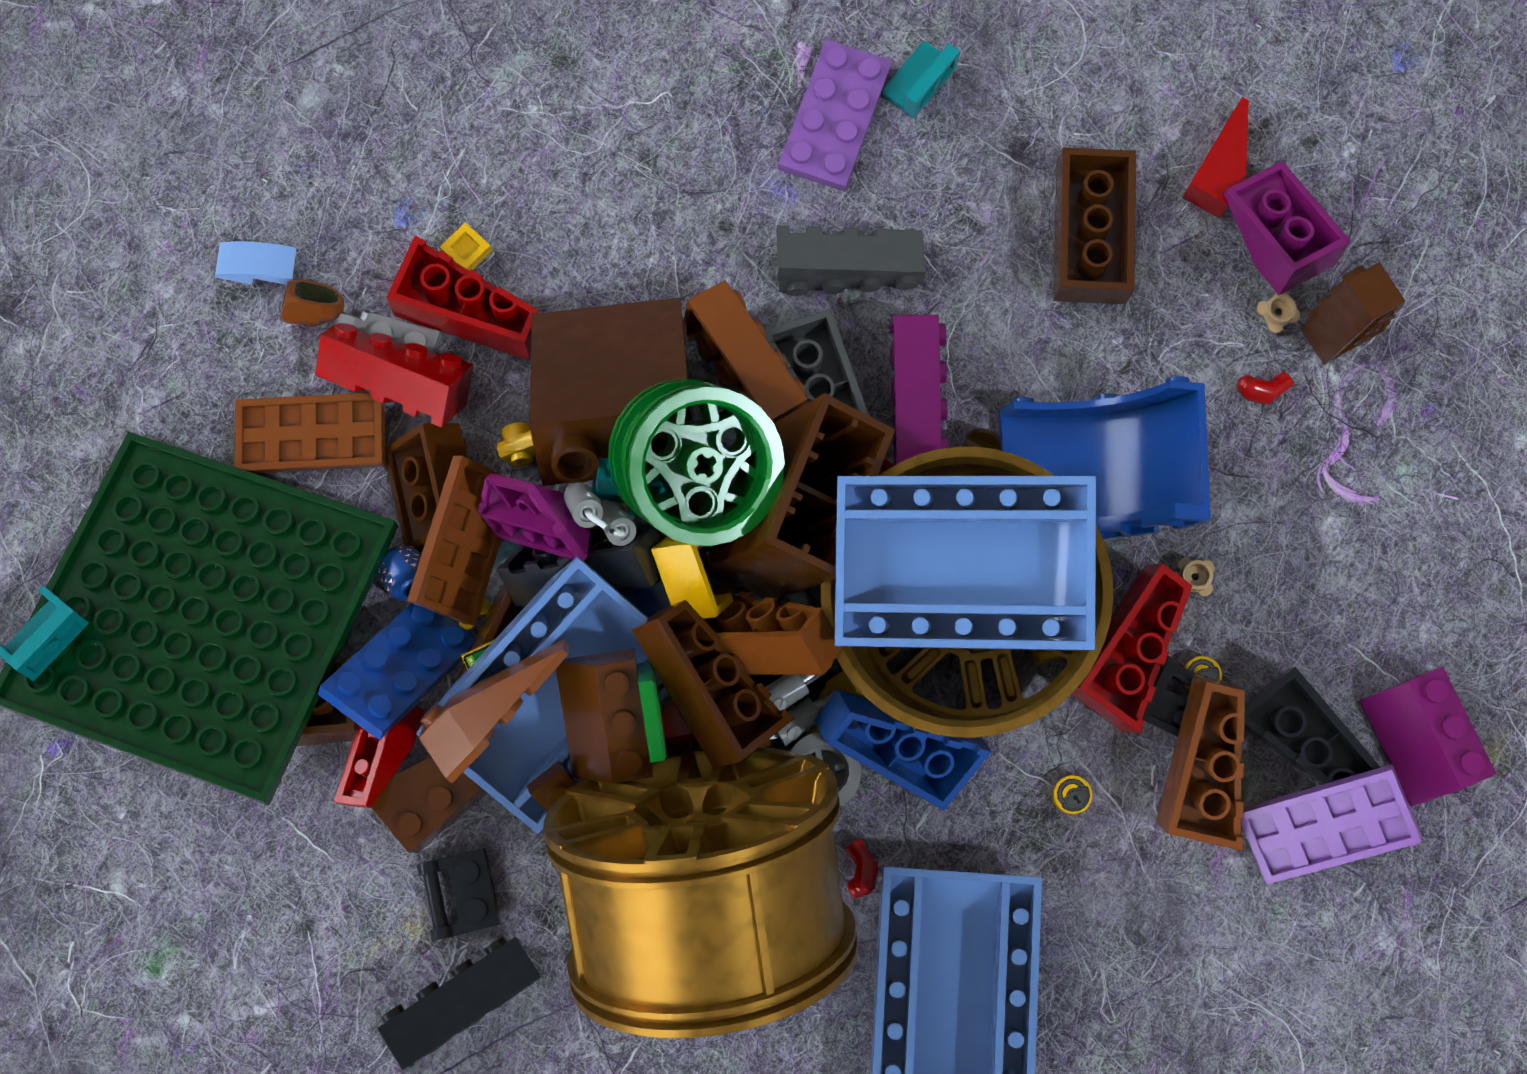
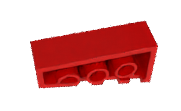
M415 235L387 295V300L394 316L530 361L532 314L539 313V310L500 286H493L485 281L479 273L472 269L470 271L454 262L451 256L441 250L439 252L428 246L425 240Z

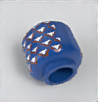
M413 546L393 547L387 550L378 569L377 576L388 594L395 600L407 601L422 555Z

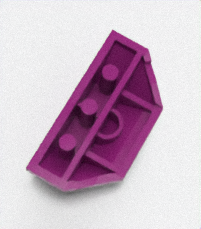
M493 473L486 477L481 494L482 502L479 504L477 512L498 538L571 560L577 556L583 561L587 558L590 528L581 527L575 522L564 502V493Z

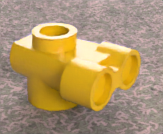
M519 422L503 427L501 429L503 441L497 443L499 457L507 464L511 463L515 467L531 464L536 454L529 424Z

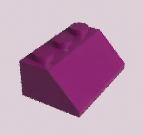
M1444 667L1426 671L1359 701L1389 764H1392L1410 807L1462 790L1497 774Z

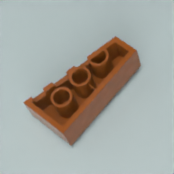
M722 587L717 595L731 593L734 601L717 617L704 618V621L720 637L719 644L729 655L735 654L744 663L743 670L746 674L824 675L844 647L835 646V631L821 608L788 602L782 606L778 604L775 598L765 597L762 601L755 600L752 593L741 592L737 596L734 595L731 589Z

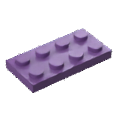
M825 39L780 158L778 170L846 192L888 78L892 60Z
M1392 764L1244 807L1243 818H1241V825L1267 885L1422 843L1421 832Z

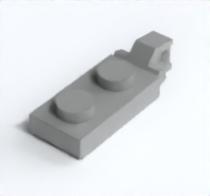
M362 312L360 319L340 313L337 324L347 323L354 325L358 328L357 331L364 333L389 335L392 337V341L402 344H421L427 348V351L434 353L437 352L442 337L440 331L375 313Z

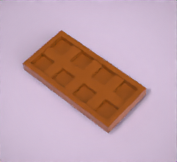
M370 392L235 400L234 467L254 474L385 467V403L383 404L371 399Z
M453 456L407 601L463 624L475 626L502 540L496 536L477 510L482 502L481 494L486 477L490 473L501 474L464 456Z

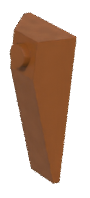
M563 639L451 697L442 707L436 703L423 716L420 722L424 726L419 739L444 777L451 784L490 744L488 740L494 733L495 729L493 727L497 722L500 725L508 724L516 715L515 712L523 703V700L520 698L524 692L529 696L534 694L569 655L570 644Z

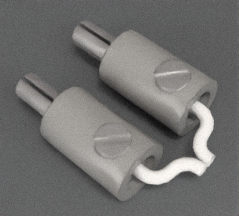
M581 482L568 483L569 486L567 485L564 493V502L579 526L591 528L599 525L608 540L617 546H625L635 538L636 526L632 521L633 517L627 513L623 505L608 499L602 500V504H600V499L587 484Z
M783 675L765 688L772 694L769 699L779 710H783L809 694L807 685L822 675ZM831 690L815 702L807 697L787 710L794 720L770 739L778 738L785 747L817 726L814 721L815 717L836 691Z

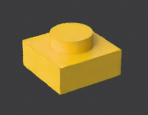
M466 222L440 246L442 252L451 256L454 262L469 271L470 269L474 270L493 251L491 245Z

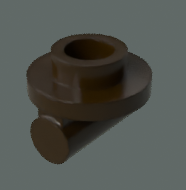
M976 428L967 434L962 447H982L1001 451L1002 440L995 432L989 429Z

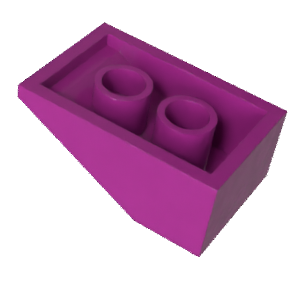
M1283 161L1226 189L1224 192V196L1257 270L1278 295L1335 266L1351 242Z

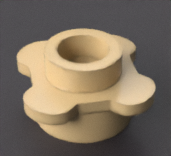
M1286 292L1281 295L1275 293L1269 301H1261L1256 307L1257 314L1264 317L1268 323L1267 328L1272 333H1280L1283 326L1288 323H1296L1300 319V311L1296 308L1294 300ZM1279 309L1281 311V315H1277L1275 313V310Z
M1188 557L1178 561L1179 576L1192 585L1190 592L1198 593L1202 597L1210 595L1213 591L1211 582L1213 580V572L1215 571L1214 564L1209 560L1192 561ZM1192 574H1197L1198 580H1193Z

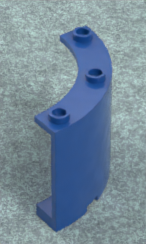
M1175 376L1167 378L1165 383L1121 396L1105 393L1097 395L1095 400L1073 402H1034L1033 398L1019 397L1012 399L1010 404L999 410V437L1002 440L1001 451L1030 460L1054 476H1096V525L1103 539L1159 533L1158 525L1182 529L1211 520L1205 383L1189 382L1188 377Z

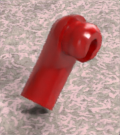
M1284 371L1269 382L1253 378L1251 375H1244L1237 381L1236 389L1246 400L1265 405L1271 403L1290 389L1294 382L1290 375Z
M858 838L845 847L856 864L854 878L848 882L847 888L853 897L862 898L864 895H870L875 889L879 867L862 839Z

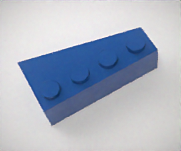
M838 689L814 719L827 744L943 811L992 752L982 737H949L925 732L896 720L879 709L866 697Z

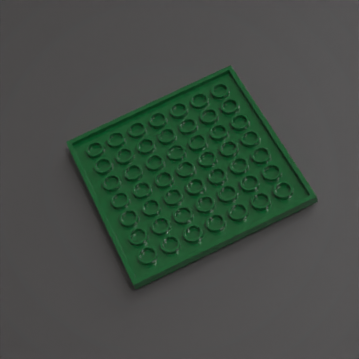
M128 432L46 588L88 621L89 624L34 682L16 671L6 662L0 673V707L269 806L318 702L320 685L330 676L397 531L398 524L395 520ZM43 595L40 597L29 620L49 601Z

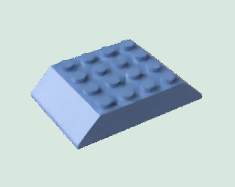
M837 476L835 646L1095 650L1096 476Z
M577 556L544 585L448 690L438 704L442 707L451 697L563 639L570 644L569 655L566 658L635 648L637 666L638 663L650 662L631 630L648 619V617ZM556 669L534 694L529 696L524 692L520 698L523 700V703L515 712L516 715L508 724L500 725L497 722L493 727L495 731L488 740L490 744L463 772L537 834L543 829L547 811L530 795L527 785L557 761L573 776ZM655 671L659 701L661 702L669 693ZM424 724L417 731L416 734L420 736ZM575 778L578 782L584 780L580 778Z
M883 867L878 918L870 1074H1035L1042 877Z

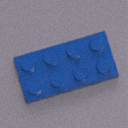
M411 603L321 684L318 695L380 741L463 660L461 654L471 650L476 637L450 618Z

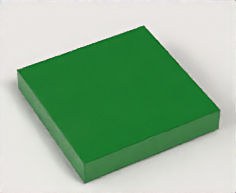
M651 662L638 663V685L650 763L665 761V758H667L665 734L655 669Z

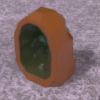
M305 279L288 280L282 302L280 321L307 326H315L321 322H332L339 317L340 313L343 314V297L338 290L327 284Z

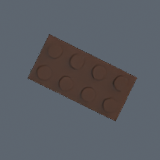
M1062 148L1056 164L1053 301L1126 304L1134 292L1136 151Z

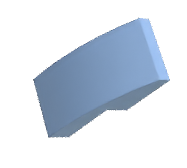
M220 242L215 278L251 285L254 278L287 285V281L293 278L297 247L262 242Z

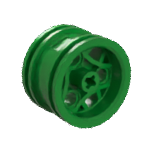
M678 378L662 381L640 392L626 405L617 418L609 439L608 463L612 482L620 498L632 512L671 539L689 545L714 546L731 542L749 533L766 517L783 483L785 459L782 441L773 421L764 410L743 394L697 379ZM699 404L702 419L685 421L686 407ZM717 406L723 409V411L718 413ZM733 427L736 432V439L731 446L724 448L721 443V436L726 429ZM659 432H665L667 436L666 447L662 451L654 453L651 449L652 438ZM738 471L737 476H736V479H735L734 483L732 484V486H731L730 489H729V486H730V483H731V481H732V478L734 477V475H735L736 472ZM658 476L665 492L652 497L647 485ZM702 491L704 503L699 509L691 511L689 509V499L694 493ZM671 507V513L663 511Z

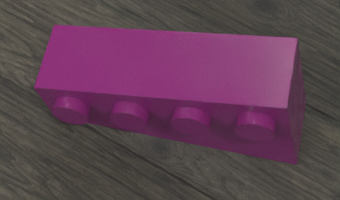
M939 315L893 316L889 320V333H894V340L891 341L890 365L892 370H894L895 376L892 377L891 385L892 406L895 407V414H893L892 419L893 428L895 429L893 435L894 466L916 455L948 448L947 435H941V420H947V398H941L940 383H946L947 381L946 361H940V346L946 345L945 323H939Z

